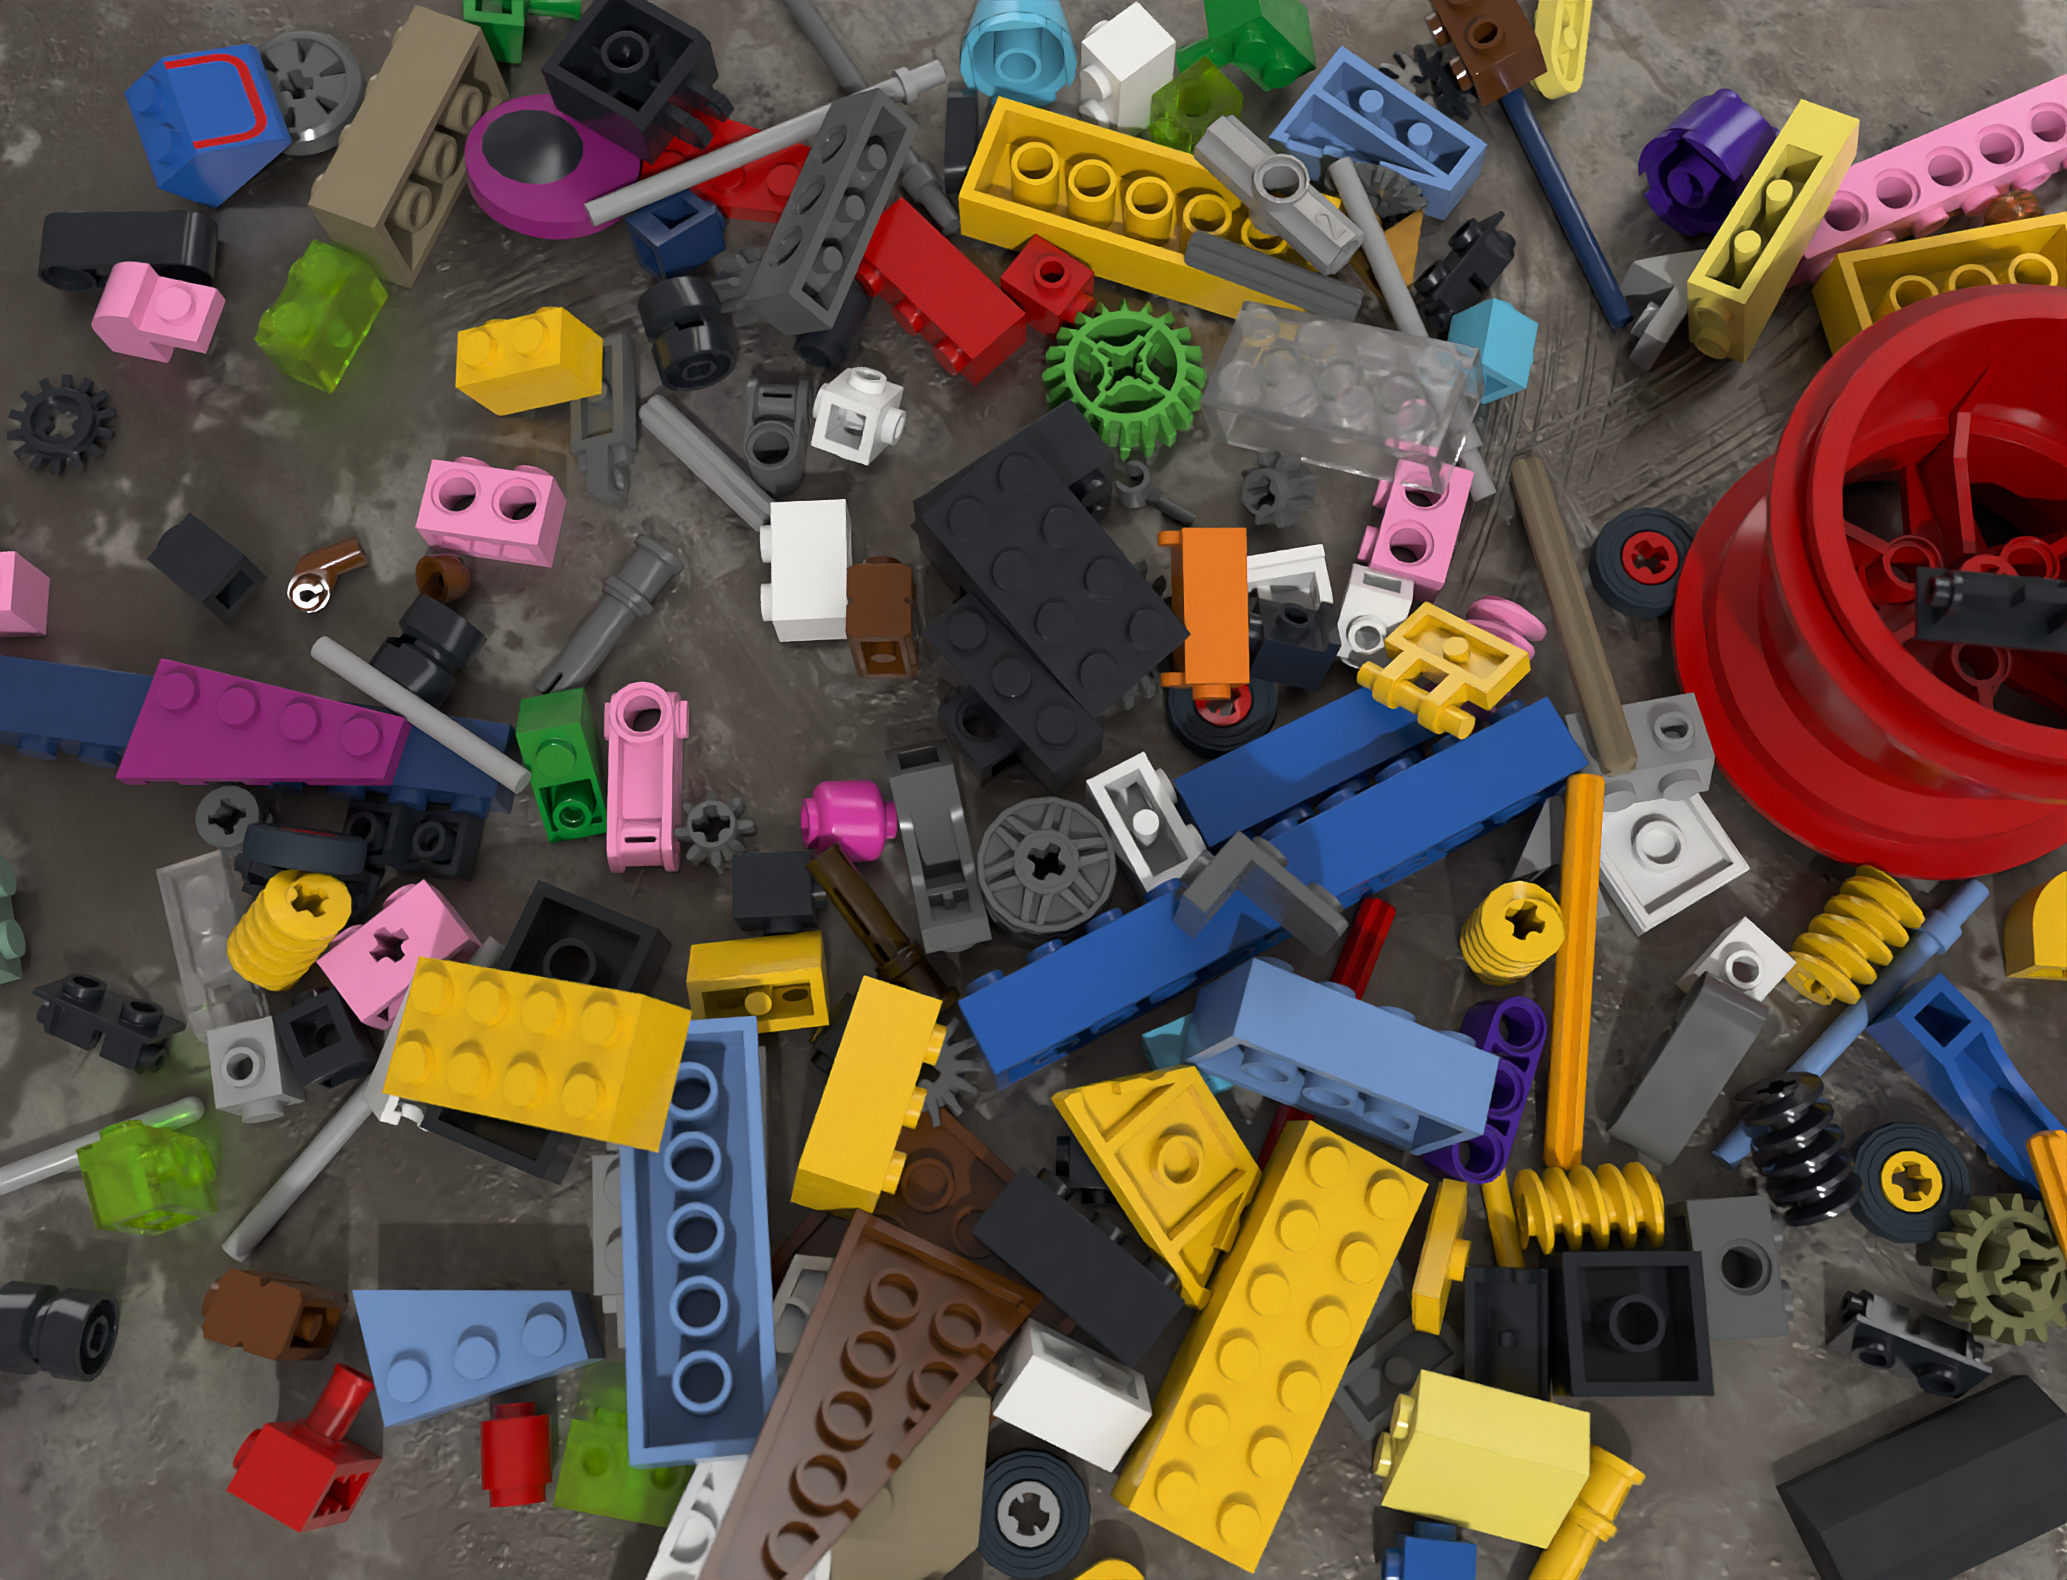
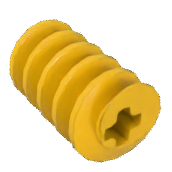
M1859 866L1855 871L1856 876L1846 879L1840 888V895L1829 899L1824 907L1825 913L1816 915L1808 926L1809 932L1800 934L1792 945L1793 951L1787 952L1797 963L1784 978L1799 994L1815 1003L1831 1005V1002L1836 998L1847 1004H1856L1861 994L1850 979L1863 985H1872L1877 975L1868 962L1878 966H1888L1893 959V955L1884 943L1894 947H1904L1909 940V936L1902 925L1911 929L1920 928L1925 921L1922 911L1913 902L1909 893L1892 877L1872 866Z
M294 869L281 871L269 879L265 888L249 906L239 923L234 926L226 941L227 957L233 969L245 980L271 991H288L300 981L301 977L309 970L319 955L325 951L328 944L334 940L338 932L346 925L351 914V897L345 884L329 874Z
M1524 881L1504 883L1492 891L1479 904L1461 927L1459 945L1463 959L1484 984L1494 986L1515 984L1557 952L1565 940L1566 933L1561 909L1552 895L1537 884Z
M1639 1162L1625 1164L1621 1173L1611 1163L1598 1166L1594 1175L1585 1165H1578L1572 1167L1567 1177L1559 1167H1550L1545 1169L1541 1180L1537 1173L1529 1168L1519 1170L1514 1179L1512 1205L1522 1251H1526L1529 1236H1536L1544 1255L1553 1254L1556 1235L1563 1234L1570 1252H1580L1583 1234L1590 1232L1597 1250L1606 1251L1608 1250L1611 1231H1617L1624 1249L1630 1250L1635 1248L1638 1229H1644L1652 1248L1662 1247L1665 1230L1663 1196L1655 1175L1651 1172L1649 1173L1646 1167Z

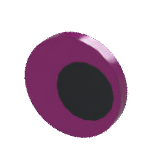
M551 94L523 96L494 107L476 122L466 140L464 156L466 178L469 190L475 201L486 214L498 223L511 230L533 237L572 239L591 235L606 229L624 215L593 227L585 211L584 204L640 181L639 157L558 111Z

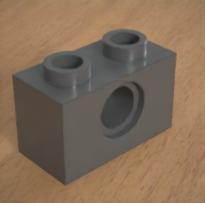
M1768 1195L1686 1200L1667 1205L1673 1251H1702L1709 1340L1722 1341L1790 1336L1787 1321H1791L1793 1318L1794 1302L1789 1284L1780 1277L1777 1252L1781 1250L1783 1245V1231L1778 1214L1774 1210H1770ZM1728 1250L1739 1255L1745 1265V1277L1738 1287L1730 1284L1722 1272V1259Z

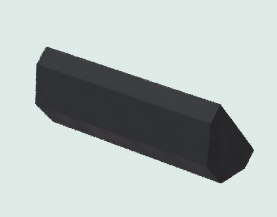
M2014 1375L1776 1486V1489L1821 1580H1948L2067 1523V1414L2028 1375Z

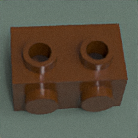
M1429 0L1433 11L1424 16L1429 31L1438 48L1449 43L1455 56L1448 59L1447 62L1462 92L1473 88L1482 107L1489 105L1548 72L1539 40L1517 0Z

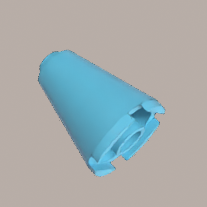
M978 0L960 50V72L967 88H977L982 93L990 96L991 105L995 106L998 96L1037 108L1047 106L1055 101L1056 92L1064 87L1066 83H1068L1069 88L1074 81L1077 64L1076 47L1060 0Z

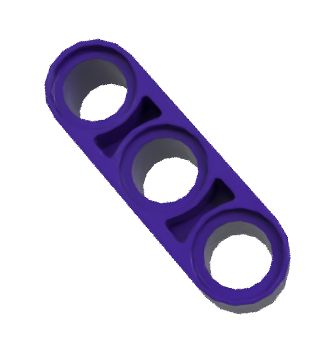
M1514 996L1480 1001L1470 1007L1464 1016L1459 1033L1474 1039L1476 1048L1500 1058L1484 1134L1466 1140L1470 1148V1160L1464 1168L1459 1160L1458 1150L1461 1142L1422 1154L1425 1166L1430 1174L1438 1180L1443 1181V1178L1466 1182L1467 1184H1485L1495 1180L1505 1168L1546 1039L1547 1023L1545 1014L1539 1005L1531 999ZM1502 1014L1507 1019L1510 1028L1509 1037L1506 1042L1499 1031V1019Z

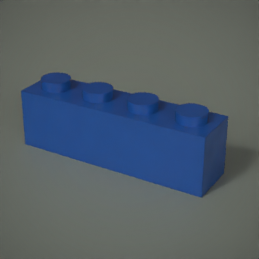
M1362 687L1174 779L1172 786L1178 800L1174 806L1185 826L1192 824L1200 834L1207 851L1216 856L1238 830L1252 841L1255 836L1261 835L1267 829L1288 818L1294 817L1299 825L1313 818L1315 813L1312 809L1335 793L1352 787L1357 795L1371 788L1368 781L1374 779L1379 772L1393 763L1409 758L1412 764L1415 765L1427 759L1424 753L1428 751L1437 734L1421 726L1418 723L1417 715L1400 706L1396 709L1388 708L1373 699L1371 690Z

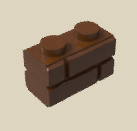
M886 556L870 557L865 559L863 564H853V566L847 568L846 597L848 601L846 605V636L857 674L863 676V678H913V676L919 674V607L912 568L906 566L905 563H901L898 559Z
M231 1268L227 1273H223L222 1277L213 1282L204 1298L201 1312L202 1317L205 1318L202 1326L203 1337L233 1348H243L245 1352L273 1361L322 1360L326 1355H329L348 1305L346 1294L319 1285H310L307 1281L282 1273Z

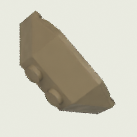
M976 1379L832 1546L831 1580H940L978 1547L991 1398Z

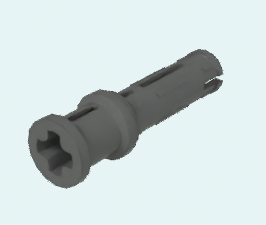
M639 534L634 540V544L637 547L617 575L615 577L607 576L603 581L601 591L605 596L542 679L534 685V688L542 695L584 687L635 618L642 620L644 616L648 617L653 611L652 600L672 574H681L684 570V565L659 543L643 534Z

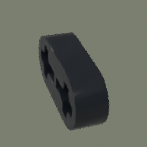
M948 88L944 156L945 194L960 193L978 148V89Z

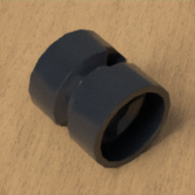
M694 276L675 277L654 285L640 297L637 308L647 338L653 344L651 351L663 386L670 390L681 392L700 390L724 380L734 371L737 361L726 328L720 324L722 316L711 283L703 278Z
M419 593L399 620L398 624L402 631L401 636L387 637L368 664L438 710L457 684L453 675L454 670L468 669L487 642V638L475 626L450 608L433 598Z
M11 1280L0 1289V1371L33 1375L41 1370L49 1372L53 1378L92 1382L106 1367L115 1347L120 1315L116 1297L111 1292L67 1288L61 1292L55 1285Z

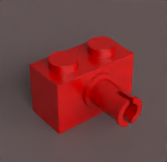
M343 1363L335 1365L332 1376L307 1419L299 1418L296 1421L265 1423L262 1429H255L244 1440L233 1460V1468L237 1472L226 1491L299 1533L347 1522L383 1459L345 1437L371 1390H374L375 1384L372 1377Z

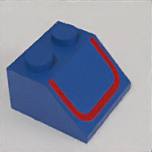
M250 44L162 57L124 92L158 189L213 209L218 208L293 143L258 49Z

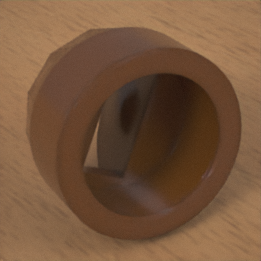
M437 553L424 556L417 563L416 582L420 593L435 599L441 604L457 600L467 593L470 588L471 571L468 567H463L462 558L456 554Z

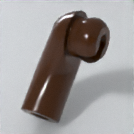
M357 536L318 549L300 558L288 587L289 600L295 608L309 613L322 609L328 602L339 575L368 564L366 553Z

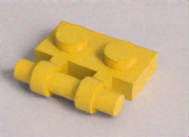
M1425 601L1384 639L1387 658L1391 659L1392 662L1386 668H1382L1371 661L1364 663L1358 671L1357 683L1371 690L1373 699L1388 708L1396 709L1400 706L1417 715L1418 723L1432 732L1441 734L1446 731L1462 740L1472 732L1475 725V717L1459 708L1468 700L1489 711L1531 671L1529 652ZM1423 676L1438 684V686L1429 693L1414 685V683Z

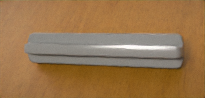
M654 395L647 403L642 405L638 413L642 424L757 532H760L761 525H771L770 503L776 501L662 395Z

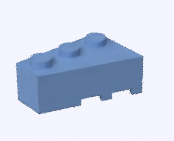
M1341 46L1269 136L1268 147L1276 154L1292 155L1302 161L1308 169L1310 181L1323 185L1328 167L1345 157H1350L1353 164L1354 161L1371 163L1394 170L1407 177V180L1413 186H1419L1423 190L1419 196L1428 198L1429 201L1425 215L1445 220L1480 176L1487 144Z
M352 1290L385 1427L410 1425L606 1359L589 1294L585 1292L563 1290Z

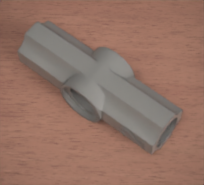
M1233 114L1228 117L1222 115L1207 128L1204 136L1195 146L1194 159L1248 207L1249 219L1256 229L1264 234L1279 235L1324 276L1329 274L1335 275L1350 261L1352 255L1362 245L1365 233L1309 184L1308 169L1302 161L1292 155L1276 154ZM1279 192L1288 197L1276 198L1268 193Z

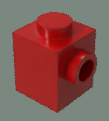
M1037 234L1033 236L1000 277L1001 291L1026 313V323L1055 343L1060 327L1075 329L1074 319L1077 312L1080 311L1090 317L1096 306V299L1093 298L1094 271Z

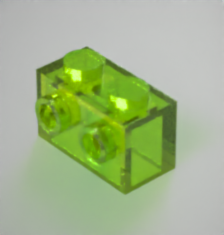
M313 238L303 257L298 258L293 263L289 271L288 282L274 306L268 308L262 315L254 340L279 372L332 394L387 300L388 294L367 260Z
M128 1120L102 1129L99 1132L101 1140L76 1149L96 1229L155 1237L218 1213L210 1181L214 1180L216 1175L214 1161L208 1148L203 1143H199L198 1138L172 1132L170 1127L156 1128L143 1124L142 1120Z
M595 1407L593 1418H577L571 1421L553 1507L668 1528L698 1464L639 1470L629 1466L627 1411Z

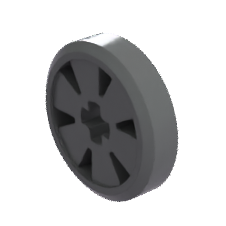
M312 31L284 33L257 47L293 142L281 153L288 155H311L338 145L342 130L347 124L352 123L365 99L367 87L365 76L350 50L333 37ZM299 88H310L304 90L306 97L294 100L293 97L299 96L297 91Z

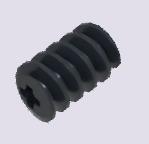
M1810 1072L1779 1073L1763 1078L1745 1087L1734 1098V1100L1740 1102L1756 1101L1758 1105L1745 1113L1742 1121L1746 1127L1766 1126L1768 1130L1756 1137L1751 1143L1756 1152H1777V1156L1764 1163L1762 1170L1766 1177L1786 1176L1788 1179L1777 1185L1772 1190V1194L1778 1202L1797 1201L1796 1205L1786 1210L1782 1215L1785 1225L1790 1227L1816 1224L1844 1213L1863 1196L1865 1189L1860 1176L1851 1172L1855 1163L1852 1154L1848 1149L1841 1147L1845 1138L1843 1131L1838 1124L1831 1122L1834 1116V1109L1827 1099L1820 1097L1824 1090V1084L1818 1075Z

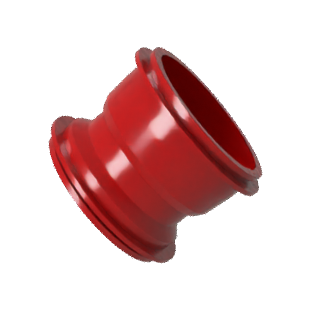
M2014 283L1981 285L1952 290L1914 302L1886 315L1861 331L1838 350L1812 379L1792 409L1779 438L1775 453L1750 469L1714 505L1696 532L1684 558L1675 589V599L1671 614V646L1674 669L1681 695L1693 692L1695 694L1715 754L1714 764L1730 785L1757 812L1778 829L1805 846L1836 861L1857 868L1862 865L1872 866L1889 876L1932 881L1957 880L1996 874L2027 864L2067 843V730L2034 725L2002 715L1994 711L1993 698L2002 683L2067 719V654L1915 640V569L1917 567L2067 580V288L2053 285ZM1868 481H1899L1903 535L1888 543L1844 520L1842 487ZM1972 501L2000 515L2026 536L2014 538L2006 545L2001 544L1988 548L1973 518ZM1891 566L1904 572L1909 583L1897 578L1891 570ZM1958 660L1969 664L1974 670L1976 679L1969 677L1963 672Z

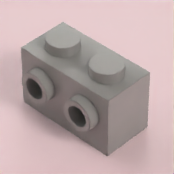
M1694 692L1621 705L1638 758L1636 769L1633 772L1614 777H1607L1600 771L1583 713L1564 715L1565 726L1589 763L1581 773L1598 774L1603 776L1605 780L1604 812H1616L1626 809L1634 803L1663 798L1670 801H1680L1688 799L1699 792L1709 791L1715 754Z

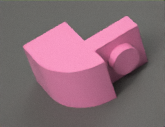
M121 262L112 268L91 325L95 333L114 352L169 363L174 347L207 353L226 300L217 288L161 277L150 264Z

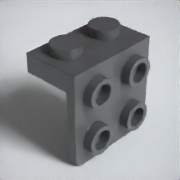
M1239 830L1216 857L1209 851L1204 850L1179 880L1181 886L1174 894V897L1180 903L1173 922L1193 939L1237 889L1320 957L1326 955L1349 926L1348 922L1340 915L1344 909L1335 896L1314 882H1310L1306 887L1285 869L1288 861L1275 846L1259 836H1255L1251 841Z

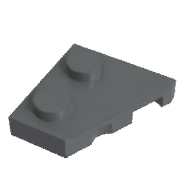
M1397 1257L1393 1262L1332 1398L1334 1404L1363 1442H1369L1391 1424L1392 1413L1398 1395H1410L1421 1369L1450 1376L1464 1365V1343L1444 1317L1439 1335L1415 1330V1325H1412V1289L1415 1280Z

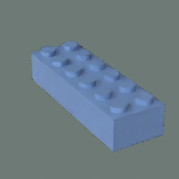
M756 1016L690 1020L659 1151L653 1152L619 1144L629 1466L636 1470L748 1459L778 1389Z

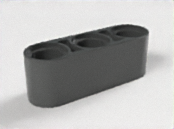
M1703 972L1692 985L1619 1098L1609 1116L1605 1132L1665 1167L1669 1166L1682 1151L1756 1039L1767 1018L1769 1006L1710 972Z

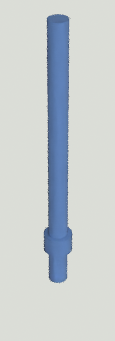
M1969 878L1938 910L1929 909L1924 914V923L1920 928L1911 929L1913 937L1893 957L1889 965L1885 966L1878 973L1874 983L1864 988L1860 993L1859 1001L1856 1004H1849L1787 1072H1810L1820 1077L1934 954L1943 955L1962 935L1960 926L1989 896L1990 893L1985 885L1974 878ZM1741 1120L1711 1154L1723 1167L1733 1171L1753 1149L1751 1142L1768 1130L1766 1126L1746 1127Z

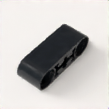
M188 210L51 213L44 219L38 277L47 285L64 291L103 292L114 265L121 262H141L150 264L161 277L210 287L214 281L219 227L210 217Z

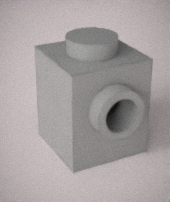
M272 1016L206 1031L216 1109L242 1116L243 1123H257L284 1116V1106L306 1101L304 1089L301 1088Z

